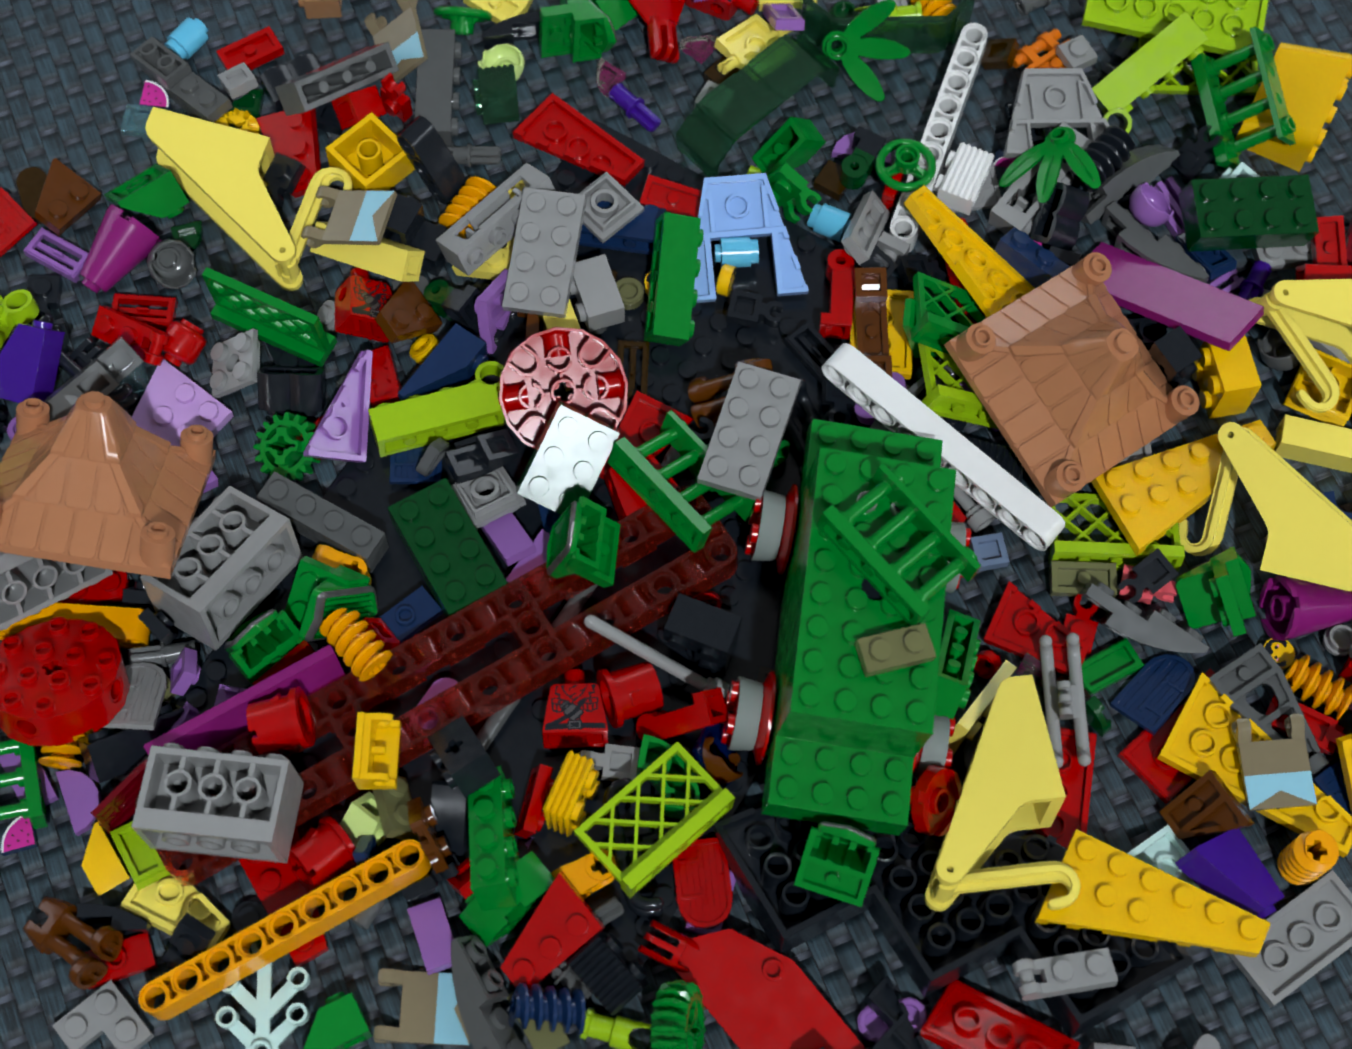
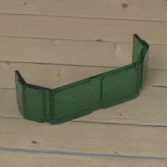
M800 0L799 14L805 20L804 31H799V33L814 45L822 46V41L829 32L835 30L844 32L847 25L855 17L835 18L813 0ZM960 0L959 5L947 16L887 17L876 28L861 37H880L896 41L910 50V54L939 53L945 51L946 46L950 42L951 44L959 38L963 27L970 23L975 0ZM835 40L832 42L831 47L837 49L841 46L842 42Z
M785 34L696 104L693 112L686 118L676 133L677 148L708 177H718L719 165L738 138L816 76H819L826 84L834 88L840 68L804 35L792 34V37H789Z

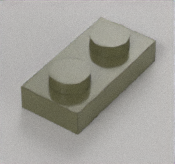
M1051 561L1049 564L1050 596L1076 597L1086 583L1096 585L1098 582L1105 584L1115 592L1113 598L1117 595L1116 563Z
M925 623L860 638L855 642L865 677L930 662L936 657Z
M398 776L397 789L373 790L384 836L400 840H416L419 836L417 832H412L408 819L407 802L412 800L406 777Z

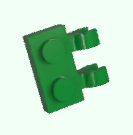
M786 162L767 176L778 207H783L785 219L794 224L800 220V217L794 213V208L800 214L807 216L813 210L807 205L806 199L810 200L814 205L821 200L817 192L807 187L809 182Z

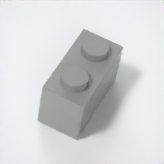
M603 254L576 262L570 296L576 295L578 303L575 304V309L579 321H585L589 332L625 322V307L606 255Z

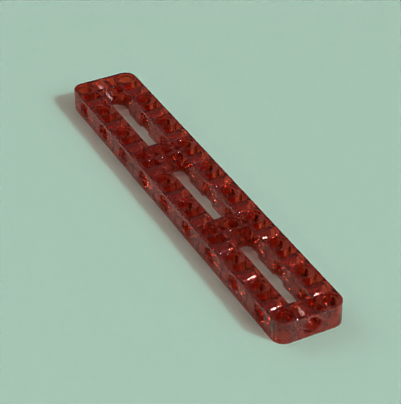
M681 486L675 490L682 492L690 486ZM703 495L689 502L700 515L712 509ZM649 505L642 507L617 522L621 525L615 569L620 566L623 568L655 551L657 545L676 535ZM719 520L711 525L712 530L704 548L696 553H693L692 550L688 551L555 628L551 626L543 610L564 598L566 601L595 585V583L577 574L555 579L548 575L547 562L392 648L390 650L393 654L391 659L373 678L361 682L359 677H355L350 672L307 696L314 718L315 740L331 731L332 734H337L344 748L298 774L304 782L295 828L360 791L352 779L355 736H348L349 730L356 727L357 712L367 713V710L386 699L391 698L393 700L427 680V676L449 664L451 667L485 647V643L506 631L513 633L521 646L520 648L394 719L401 722L398 768L433 749L427 737L462 715L471 727L616 644L586 627L584 624L586 616L594 615L601 620L611 619L615 621L612 626L631 635L671 612L679 593L695 598L732 577L738 569V551L734 540ZM629 536L638 537L636 541L631 543L623 541ZM720 554H724L729 557L727 560L717 561L714 559V557ZM661 587L672 588L667 594L657 592ZM513 601H523V604L517 608L509 607ZM537 626L540 628L534 634L525 633L529 627ZM455 634H465L459 641L450 640ZM549 652L557 654L550 661L541 659L544 654ZM399 666L406 667L405 671L399 675L391 674ZM486 687H498L493 694L485 695L482 693ZM346 700L343 707L339 709L332 708L335 702ZM429 720L438 721L434 728H423L424 724ZM247 730L215 748L219 753L232 754L234 750H242L253 754L255 757L266 758L267 754H278L285 756L287 759L306 749L298 744L294 750L278 749L260 754L256 751L251 740L254 735H257L256 730L251 732ZM308 789H317L312 798L302 799L303 794ZM139 794L137 795V797H136V799H135V809H136V806H137ZM156 849L166 870L179 884L184 886L196 885L242 859ZM193 859L188 869L179 870L184 860Z

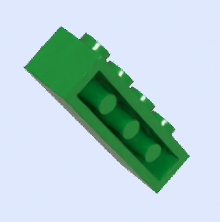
M664 212L656 219L644 341L680 347L693 336L695 322L691 320L692 308L695 307L698 298V291L694 289V284L701 266L700 259H697V253L704 235L703 229H700L701 218Z
M949 609L942 626L935 706L936 716H945L950 719L954 718L958 707L964 709L971 693L969 688L974 677L973 670L978 658L976 654L981 640L977 639L981 620Z
M501 766L496 767L500 773L499 777L468 796L471 891L482 912L517 905L516 886H519V875L514 857L518 855V849L513 835V827H516V816L512 807L515 790L512 779H506Z

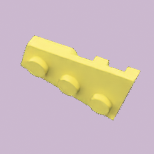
M1006 660L956 724L953 736L949 737L948 749L953 750V756L966 738L972 741L983 725L979 721L982 716L987 719L999 684L1005 678L1011 677L1017 669L1009 661Z
M158 849L170 875L139 891L134 883L120 904L121 910L138 916L151 926L171 936L179 921L188 913L216 932L208 949L222 942L231 927L229 920Z

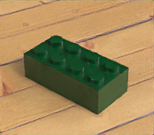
M1309 175L1191 180L1179 194L1188 252L1305 246L1319 233Z
M447 478L387 507L392 525L436 602L442 609L451 628L483 613L484 609L495 603L498 605L510 599L508 582Z

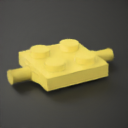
M756 13L716 39L714 47L727 58L723 62L718 63L719 72L722 71V74L725 75L732 69L738 68L757 83L796 57L798 49L785 36L793 31L775 30L770 23H767Z

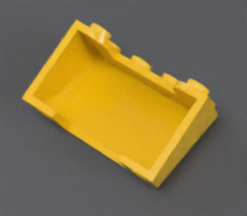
M1281 42L1274 55V61L1288 114L1292 117L1296 126V132L1293 133L1296 143L1290 146L1274 137L1246 150L1300 172L1305 161L1308 163L1312 162L1318 147L1322 144L1328 131L1323 129L1324 123L1330 124L1338 107L1333 106L1335 100L1341 101L1348 87L1347 83L1352 77V54ZM1263 82L1252 103L1267 97ZM1270 109L1244 120L1235 140L1237 141L1274 125Z

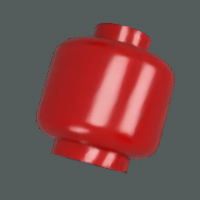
M183 318L180 322H171L165 331L170 337L168 344L164 345L162 349L165 352L163 359L177 367H180L182 362L187 365H193L206 346L207 341L202 336L205 331Z

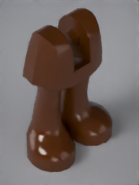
M756 358L738 361L773 371L770 359ZM735 372L714 379L698 377L689 383L688 396L691 401L696 403V405L691 406V413L697 426L704 434L708 431L699 426V420L701 417H706L716 427L726 396L716 399V395L729 390Z
M44 896L38 908L49 916L43 925L29 919L22 928L40 953L48 955L56 953L71 965L68 976L72 984L84 990L94 986L106 975L108 971L107 966L79 949L66 938L69 934H72L88 945L98 957L111 962L118 957L123 944L122 933L111 926H102L96 930L77 918V907L61 899Z

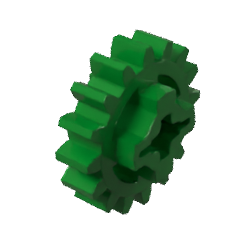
M285 412L284 416L273 415L274 423L265 421L263 425L266 431L264 433H256L261 442L260 444L253 445L254 449L260 450V455L254 458L255 461L264 463L260 471L270 474V477L275 471L291 481H302V472L312 474L313 469L310 465L312 462L320 463L321 460L319 458L303 457V452L314 434L312 431L316 425L306 421L307 417L298 414L295 416V414Z

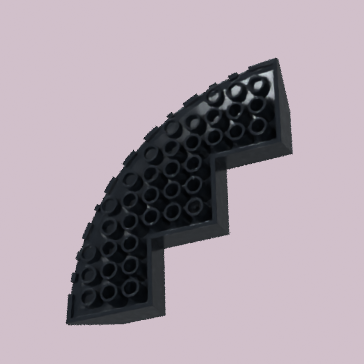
M911 806L909 807L908 826L899 836L860 830L874 837L876 840L875 847L880 848L862 907L794 885L811 827L817 828L819 823L761 814L762 808L754 810L752 807L718 821L712 826L744 899L778 953L783 954L868 910L923 997L1010 951L1018 961L1027 958L1035 960L1108 948L1118 978L1116 986L1042 998L1067 1036L1073 1039L1127 1009L1194 962L1183 946H1178L1174 942L1161 940L1153 942L1102 934L1101 931L1080 928L1077 930L1066 928V925L1048 923L1047 925L1034 923L1052 883L963 893L945 911L939 912L930 909L925 903L924 895L945 835H926L916 832L911 814ZM1031 829L1020 830L1010 833L981 868L1043 861L1061 862L1067 848L1057 843V838L1051 835L1045 837ZM1040 974L1034 975L1035 982L1043 983Z

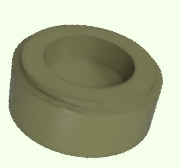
M626 277L616 282L625 310L635 309L642 304L644 288L640 281L635 278Z

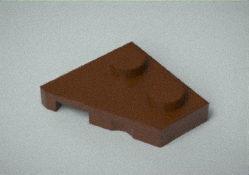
M54 158L35 210V218L60 236L101 200V192L58 159Z
M403 282L375 318L391 344L436 332L443 324L414 282Z
M1214 770L1206 772L1159 812L1178 839L1182 840L1250 827L1254 824Z
M420 796L408 801L409 826L413 833L417 832L421 840V848L435 873L438 874L449 869L447 856L451 855L452 851L445 835L439 837L434 828L438 821L431 805L424 806Z

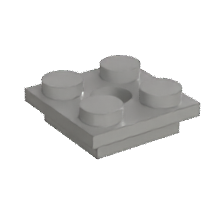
M605 172L578 193L586 195L587 198L583 225L602 243L644 211V207L608 172ZM601 201H609L613 204L608 209H601L597 206Z
M251 329L244 333H239L235 337L218 342L212 347L210 356L213 359V371L210 378V387L212 388V396L214 398H220L257 383V372L260 369L258 330Z
M503 466L481 477L460 484L455 482V484L451 485L476 529L484 527L490 522L508 513H513L518 508L526 505L525 499L517 494L516 485ZM485 490L493 491L491 494L486 496L479 495L481 492Z

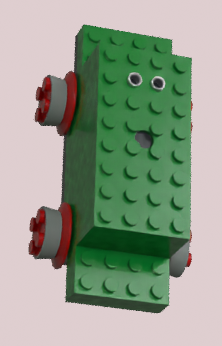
M812 419L805 437L799 495L797 484H793L786 497L765 490L762 499L755 500L753 513L748 520L751 529L750 535L746 537L744 555H750L751 561H775L778 575L782 576L784 574L774 667L763 683L741 676L737 678V681H732L730 691H727L725 699L727 711L730 713L727 715L726 723H723L720 743L726 744L727 750H753L757 766L762 764L763 759H768L761 812L763 815L814 823L827 821L850 825L859 830L899 836L908 826L912 777L920 778L929 765L942 766L946 769L951 767L953 750L948 749L949 737L953 736L955 730V716L953 719L945 716H936L935 706L945 592L953 593L955 589H958L960 579L964 577L959 573L927 600L931 610L920 624H926L936 654L935 659L930 662L865 677L855 647L856 640L910 626L816 526L822 512L832 504L839 511L845 512L876 486L872 478L877 468L884 462L890 470L893 469L901 475L907 488L963 546L968 547L971 540V528H966L963 522H952L956 470L940 467L943 440ZM886 496L856 520L854 527L863 537L869 538L897 515L900 510ZM910 521L880 546L878 553L888 563H894L925 536ZM933 548L903 574V579L912 589L918 590L950 562L936 548Z

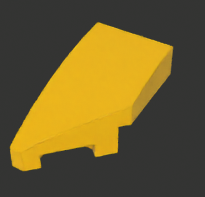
M97 821L93 825L81 866L97 895L100 896L128 880L130 876L115 852L106 832Z

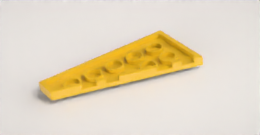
M925 185L906 199L904 202L906 208L986 317L991 316L1035 289Z
M1261 419L1242 425V427L1251 429L1274 450L1276 441ZM1218 434L1111 468L1091 481L1136 556L1144 552L1146 547L1154 540L1158 541L1172 526L1184 521L1212 498L1223 447L1219 442Z
M1202 672L1157 759L1196 780L1209 770L1216 771L1237 801L1247 806L1237 745L1231 730L1232 723L1242 717L1230 708L1233 701L1225 693L1220 697L1209 683L1211 680ZM1251 718L1249 719L1251 723V742L1272 740ZM1315 784L1314 790L1317 801L1315 806L1256 811L1299 835L1317 829L1328 832L1335 839L1339 848V856L1343 858L1348 855L1352 846V816L1331 796H1326Z
M1077 829L1061 862L1069 865L1076 872L1080 880L1079 895L1076 901L1069 907L1050 910L1048 903L1051 899L1068 894V889L1064 884L1052 883L1034 922L1046 925L1048 923L1066 925V928L1077 930L1080 928L1098 930L1102 934L1158 942L1159 940L1174 942L1176 945L1184 947L1193 945L1212 948L1216 952L1254 958L1259 955L1271 925L1266 920Z

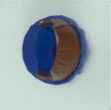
M719 723L703 728L700 737L692 747L690 755L721 788H724L732 783V781L742 777L743 772L737 771L740 755L735 753V750H727L726 744L720 743L723 725Z

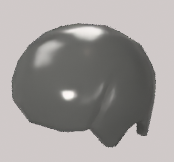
M165 239L153 246L148 254V271L152 278L165 288L180 289L189 285L196 276L197 270L194 263V254L185 243L179 240Z
M1269 329L1263 339H1258L1257 344L1261 360L1270 369L1288 371L1300 364L1278 330Z

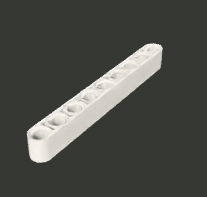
M978 23L967 24L960 33L921 139V143L931 150L936 160L935 175L926 186L932 193H934L935 183L946 161L985 51L988 33L986 28ZM920 153L918 165L922 169L927 170V162ZM908 174L906 183L915 182L919 179ZM902 192L890 223L889 234L910 244L909 252H911L916 244L921 227L904 205L906 199L913 192ZM897 234H905V235H907V236H906V237H901V236H899V235H897Z
M843 343L822 365L821 370L824 376L891 432L943 440L940 467L955 469V484L1031 547L1039 551H1045L1064 529L1065 521L1054 509L858 349L850 344Z

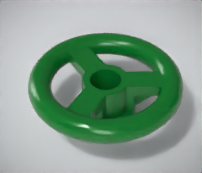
M440 6L436 7L433 11L436 17L451 20L450 29L455 30L457 35H474V25L477 22H488L492 19V14L489 11L469 7Z
M903 138L893 140L881 148L876 157L875 167L879 178L888 187L901 192H913L923 185L927 186L931 182L936 172V160L926 145L913 139ZM897 149L894 164L885 168L887 155ZM920 153L927 162V170L922 169L918 165ZM902 173L911 174L919 180L903 183L891 177Z

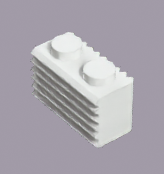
M964 142L960 143L957 151L951 150L945 163V168L948 169L946 175L940 174L935 183L933 191L938 192L937 198L948 208L970 216L990 173L994 154L977 149L975 146L972 147L970 144L966 145Z

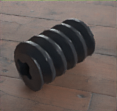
M1113 125L1107 127L1103 133L1096 137L1095 141L1091 142L1084 149L1096 165L1101 185L1106 182L1107 177H1111L1114 174L1115 169L1118 170L1122 167L1123 162L1130 159V151L1135 148V143L1125 130ZM1071 170V173L1075 180L1085 190L1089 192H1095L1097 190L1087 186Z

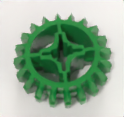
M674 980L671 982L666 981V983H662L656 993V1000L653 1002V1013L651 1014L650 1042L652 1049H703L705 1044L704 1034L706 1032L705 1006L702 1003L703 996L700 989L694 982Z

